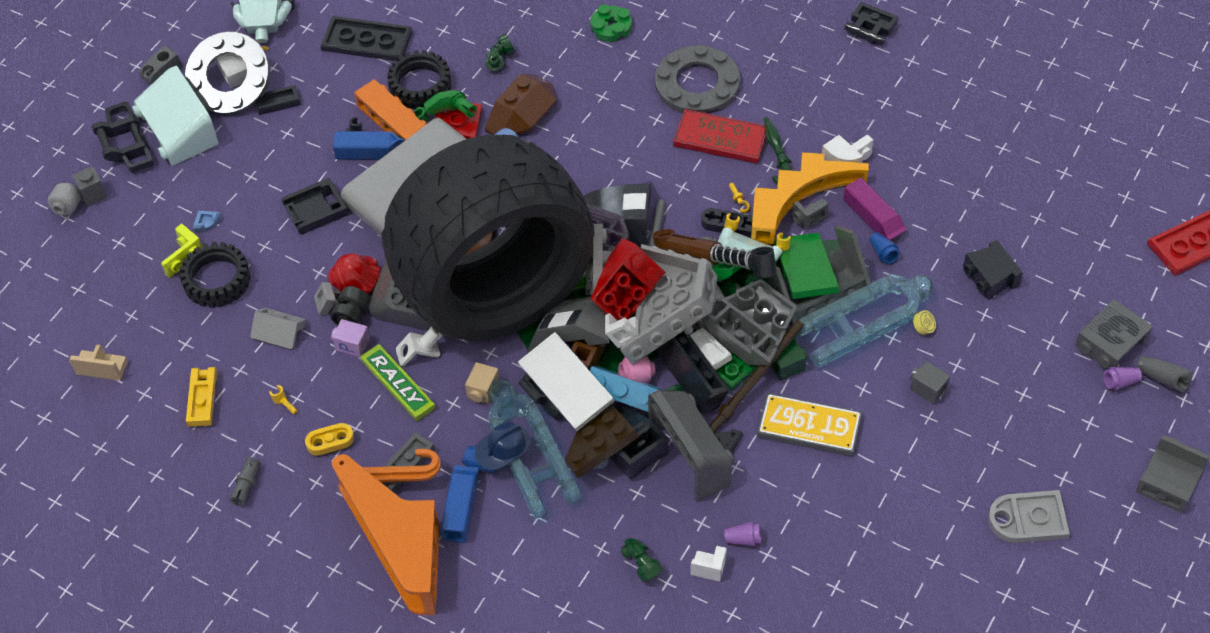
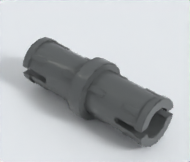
M253 457L246 458L241 474H238L235 482L237 484L230 497L231 503L236 505L239 499L238 506L245 504L250 489L255 485L254 478L261 465L260 460L257 458L254 459L253 464L251 463Z

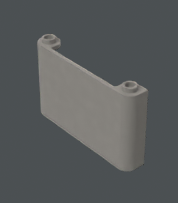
M435 118L349 182L342 189L341 198L348 209L382 237L386 212L402 183L431 156L452 144L466 140V138L441 118Z

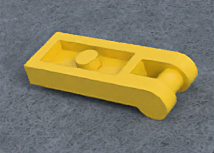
M208 367V370H200V368L191 369L186 414L187 426L212 425L215 385L217 381L216 367Z

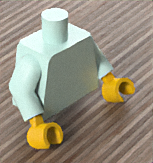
M727 214L724 224L725 228H723L718 240L723 248L729 246L730 249L736 247L738 250L744 249L747 252L758 247H772L733 232L738 228L740 217L738 216L737 220H731V214ZM783 233L777 235L776 246L772 247L774 249L775 261L781 256L782 251L790 248L791 236L783 239Z

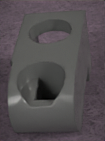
M164 45L141 67L139 74L142 79L149 84H153L169 68L177 66L180 70L183 68V65L178 55Z

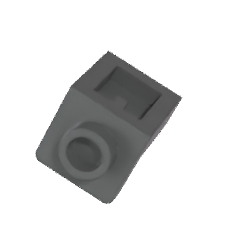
M823 198L809 204L807 208H804L798 201L793 203L792 217L805 230L825 220L828 216V203Z

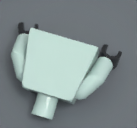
M239 0L240 3L238 4L231 2L233 17L242 28H246L248 34H255L257 43H267L268 33L277 32L278 26L282 25L289 12L295 9V0Z

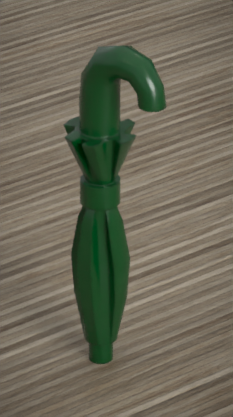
M765 117L763 120L765 122L766 137L773 150H775L777 168L781 167L782 170L791 171L789 163H792V161L784 153L781 137L773 123L769 120V117ZM773 176L772 180L777 184L778 177Z

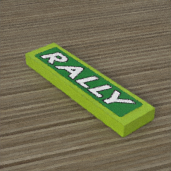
M380 344L360 356L362 363L416 422L436 409L431 399Z

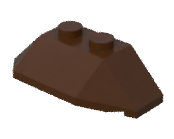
M520 74L495 101L485 127V132L494 135L499 130L508 128L517 135L531 131L557 103L552 83L535 74Z

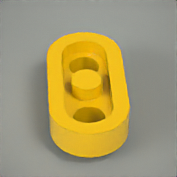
M339 423L311 431L305 438V444L308 452L312 455H323L349 447L354 441V434L348 424Z

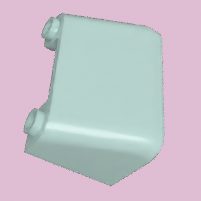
M177 66L166 70L134 100L132 110L135 116L146 120L159 140L161 147L158 148L162 159H167L171 166L219 144L208 112Z

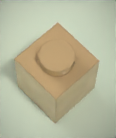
M476 362L465 383L467 398L477 403L489 404L500 382L498 369Z

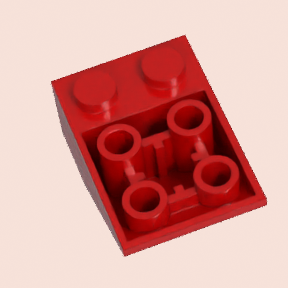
M623 238L608 256L590 299L606 314L610 313L617 321L623 318L628 320L666 272L636 244Z

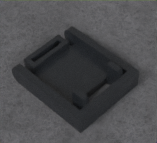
M330 177L286 195L281 199L299 234H304L349 215L347 207ZM332 194L335 201L330 202L329 206L324 196Z

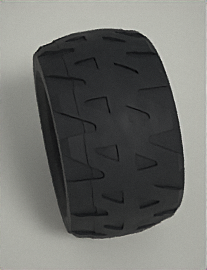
M505 134L483 135L460 141L439 151L408 176L397 190L386 212L384 229L382 231V246L394 283L408 305L419 317L442 335L449 338L485 341L518 332L537 322L552 308L558 306L572 292L586 271L592 254L595 232L589 210L580 189L556 159L534 143H526L518 136ZM511 223L494 240L466 254L471 247L486 235Z

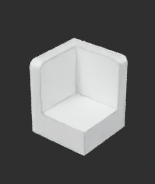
M609 313L605 315V334L620 348L638 335V320L636 317H632L628 320L623 318L617 321Z
M716 546L715 554L697 551L695 558L691 561L690 575L720 582L726 562L727 548Z

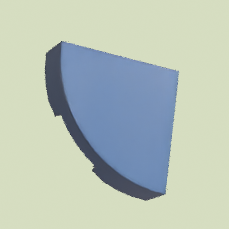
M198 210L193 225L194 233L205 232L215 227L221 219L220 212Z

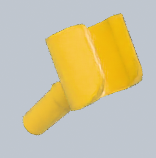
M276 386L279 391L278 394H273L269 391L275 404L284 405L293 415L298 412L286 398L282 386Z

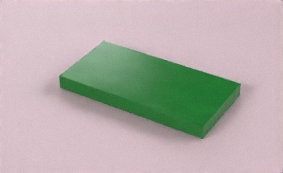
M812 233L791 236L790 248L782 251L779 260L792 299L839 293V285L820 234ZM775 238V240H774V245H775V246H776L777 238Z

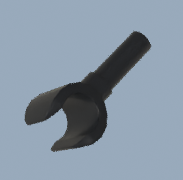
M357 117L351 118L349 120V128L346 131H362V122L358 124Z

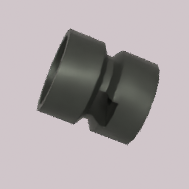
M352 286L343 288L338 298V303L335 304L331 312V320L337 326L341 319L360 324L363 314L370 303V297L359 288Z

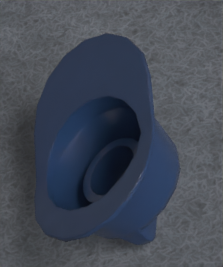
M511 422L498 424L490 434L478 443L475 449V458L478 464L488 470H499L528 451L530 447L529 433L519 424L516 425Z

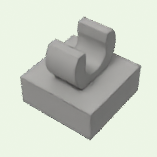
M322 282L314 295L318 313L321 315H328L330 309L334 308L335 304L338 303L336 299L340 291L333 290L331 283Z

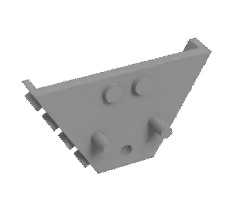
M641 245V249L666 273L637 308L638 335L621 346V352L631 365L682 331L687 335L693 332L691 325L712 312L718 276L708 260L694 258L688 254H678L672 250H662L656 246Z

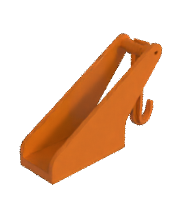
M416 449V456L430 458L432 462L426 466L362 467L348 455L341 454L336 456L332 461V467L339 481V491L410 612L417 615H436L440 523L435 500H403L381 482L430 480L440 471L439 456L430 449Z

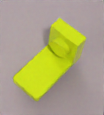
M183 224L175 228L178 236L176 240L181 248L161 263L165 275L169 278L175 273L180 272V266H183L182 261L184 258L188 259L187 254L189 252L195 254L194 249L196 247H199L200 250L203 249L200 239Z

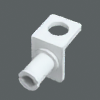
M432 326L424 335L410 332L396 347L400 366H405L415 354L438 358L440 351L437 341L443 335ZM408 345V353L404 357L403 350Z

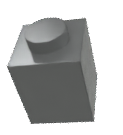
M93 166L72 175L86 206L107 198L101 180Z
M926 361L921 368L916 367L910 376L912 380L910 390L935 404L948 389L950 375Z

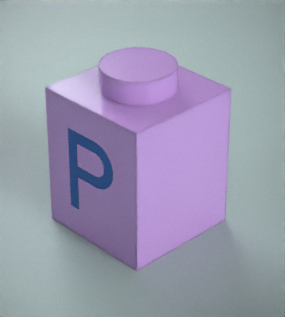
M341 319L338 327L333 329L331 339L336 351L360 357L370 341L367 326Z

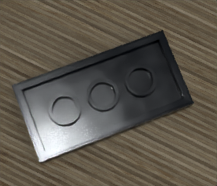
M332 16L321 43V51L398 61L399 56L402 55L404 57L413 31L410 26Z

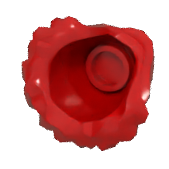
M354 253L345 254L339 257L330 269L328 280L340 292H342L343 288L352 286L369 294L377 284L381 268L377 266L378 261L368 255L363 257Z

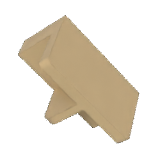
M98 344L94 352L81 350L79 356L71 355L69 359L77 375L121 381L128 363L126 356L106 354L102 345Z

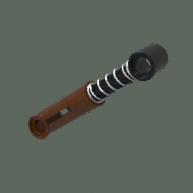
M661 229L653 233L654 246L662 250H672L675 253L688 254L698 259L704 258L714 265L725 263L742 268L747 267L753 271V275L757 278H767L777 273L775 254L772 247H758L752 251L748 250L745 252L744 249L738 250L736 247L730 249L729 246L723 248L722 244L717 241L675 234L673 229Z

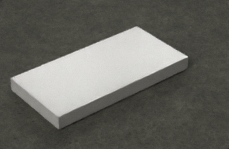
M556 332L518 361L523 370L576 431L580 430L614 402L613 397Z

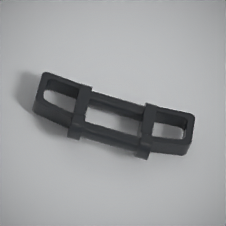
M125 101L106 108L107 122L99 121L92 125V130L98 136L103 148L102 154L104 159L119 163L124 162L131 173L152 167L154 162L149 152L150 147L143 139L138 127L139 121L133 115L129 103ZM123 111L129 113L130 117L112 123L111 117ZM131 131L136 142L135 144L121 149L111 147L108 137H114ZM146 154L147 156L146 160L131 164L129 160Z

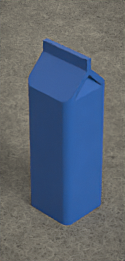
M335 131L333 151L335 159L380 160L403 143L404 138H398L393 132Z
M455 465L452 471L440 528L441 537L444 541L467 542L478 486L479 467Z

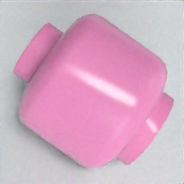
M647 356L632 365L625 357L619 363L618 373L623 377L649 384L652 376L655 375V365L653 362H650Z

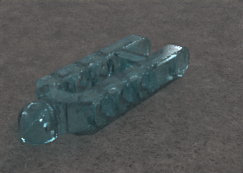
M891 273L800 319L805 326L796 337L798 339L811 331L814 333L828 325L831 327L837 339L818 348L810 355L814 365L817 368L822 367L911 322L914 313L917 312L919 303L930 297L933 291V282L925 275H918L908 279L907 277ZM889 292L891 294H902L904 292L908 298L907 304L853 330L844 316L851 311L852 313L856 312L859 307L869 302H876L877 298Z
M500 379L493 382L489 389L493 406L488 413L491 431L498 424L504 423L509 419L517 416L525 418L547 462L546 465L528 471L527 466H523L520 457L508 464L534 519L547 515V510L543 509L535 484L551 477L555 478L568 505L581 501V495L576 482L535 402L530 396L517 394L513 385L507 380Z

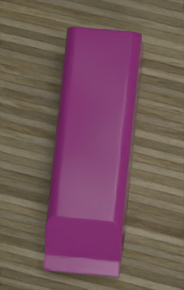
M862 178L845 187L843 200L875 232H879L887 239L892 240L907 231L901 217Z

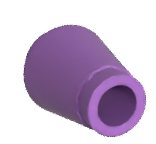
M1110 367L1108 370H1105L1103 380L1108 389L1118 390L1140 382L1142 380V373L1138 367Z
M752 521L724 529L726 544L756 546V544L762 543L760 523L754 524Z

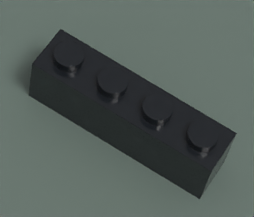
M682 331L655 349L684 391L694 397L696 408L700 413L717 410L729 392V388L689 334L687 335Z

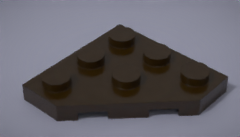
M610 404L576 432L564 461L574 475L580 478L637 439L639 435L617 409Z

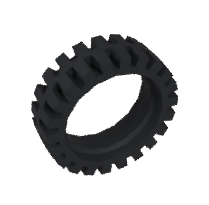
M418 50L413 51V55L407 52L405 53V58L401 55L398 57V61L394 60L392 62V66L389 67V72L387 73L389 90L394 97L397 96L404 106L407 105L410 109H413L414 106L416 108L424 106V103L437 93L451 90L450 69L446 60H442V56L439 54L435 56V53L431 51L427 54V50H422V53L419 54ZM416 69L432 70L440 76L439 81L435 85L422 91L408 90L399 84L400 79L405 74Z
M211 242V247H208L206 243L202 245L203 249L201 250L199 247H196L194 249L195 254L191 252L187 254L188 259L184 258L182 261L183 266H180V279L185 293L195 304L199 302L200 306L205 307L208 304L209 308H214L215 303H217L218 307H223V302L226 301L229 305L232 303L231 298L238 300L240 298L239 293L244 294L246 292L245 287L249 286L250 280L249 267L244 254L238 248L235 249L234 245L229 244L227 246L225 242H221L218 246L217 242ZM227 261L237 267V273L234 278L222 287L204 289L196 286L193 281L196 272L210 262Z

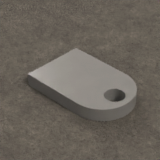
M1059 490L1007 494L997 498L991 505L988 515L989 526L992 532L1004 541L1024 543L1068 539L1070 536ZM998 515L1005 516L1008 522L1001 524L996 521L995 517Z

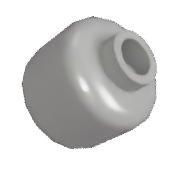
M71 183L57 184L48 197V205L52 211L58 215L65 216L71 215L81 201V194L78 188Z

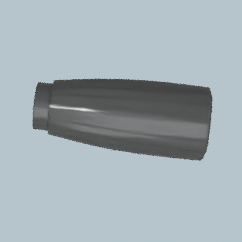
M1141 356L1136 366L1146 376L1180 392L1187 390L1193 376V371L1147 356Z

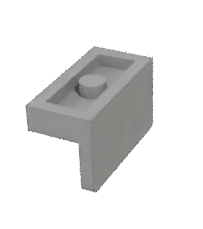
M262 308L254 313L250 336L253 339L292 349L295 347L297 331L305 328L307 319Z

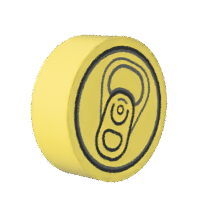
M923 310L914 315V327L920 334L926 335L935 330L936 322L934 316L929 311Z

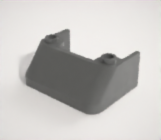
M838 225L834 227L840 248L833 251L828 259L839 285V293L792 299L787 281L783 279L780 268L776 267L777 273L775 275L764 278L768 285L797 305V309L790 322L791 325L796 320H800L805 325L802 329H805L866 299L870 295L872 284L855 231Z
M385 260L369 303V311L372 317L377 320L428 331L431 326L411 308H407L408 303L394 283Z
M657 390L649 394V419L659 428L664 426L695 474V501L699 502L731 486V463L734 462L733 456L728 449L723 448L696 408L694 397L685 391Z

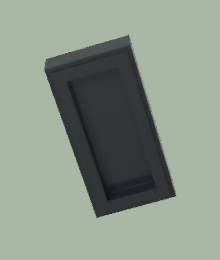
M296 85L265 92L262 97L260 96L256 100L259 115L301 105Z

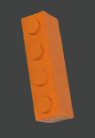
M375 79L354 92L357 107L384 132H393L398 138H404L405 141L427 125L424 120H419L412 109H407L397 96L394 97L390 94L385 85H380Z

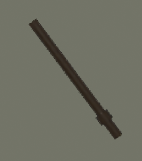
M796 320L783 336L770 365H759L726 405L723 404L717 411L718 415L709 425L714 434L726 420H730L735 414L734 410L805 326L800 320Z

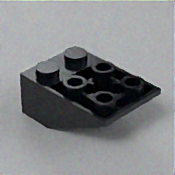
M622 403L616 409L636 430L639 437L610 456V458L631 480L668 454V437L653 421Z

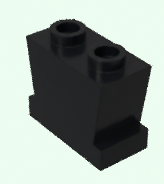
M998 240L989 243L988 248L966 253L963 264L965 274L972 278L976 283L978 291L983 293L988 300L1007 287L1014 289L1020 286L1023 272Z

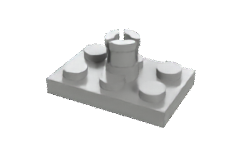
M593 224L595 236L593 238L591 258L586 268V295L593 294L607 258L612 252L603 251V243H606V229H603V224Z

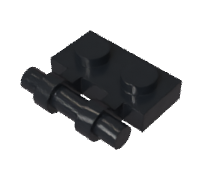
M860 2L851 15V21L856 23L847 22L844 30L851 32L853 36L866 38L872 44L878 43L883 45L886 37L881 36L880 33L889 36L898 23L899 17ZM865 26L873 30L869 31L864 29L863 27Z

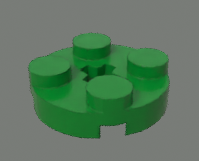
M600 5L598 10L591 16V31L595 33V37L605 42H615L622 36L624 38L627 37L632 29L630 11L618 6Z

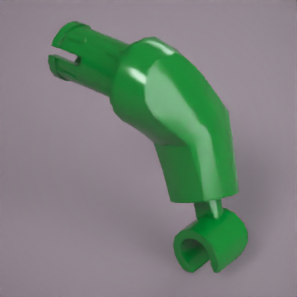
M450 90L437 93L424 103L425 108L418 107L414 111L419 120L427 122L429 120L428 113L435 116L444 110H460L467 117L471 118L475 114L470 109L477 112V106L469 102L463 92Z

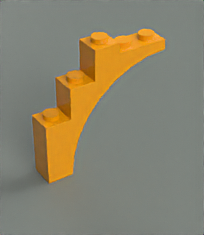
M802 152L800 171L779 170L777 189L755 188L751 239L764 244H774L776 231L781 220L793 207L794 202H800L823 190L847 186L859 178H862L867 183L869 163L824 160V154Z

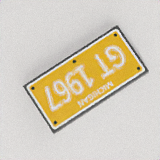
M767 393L757 437L853 457L862 412Z

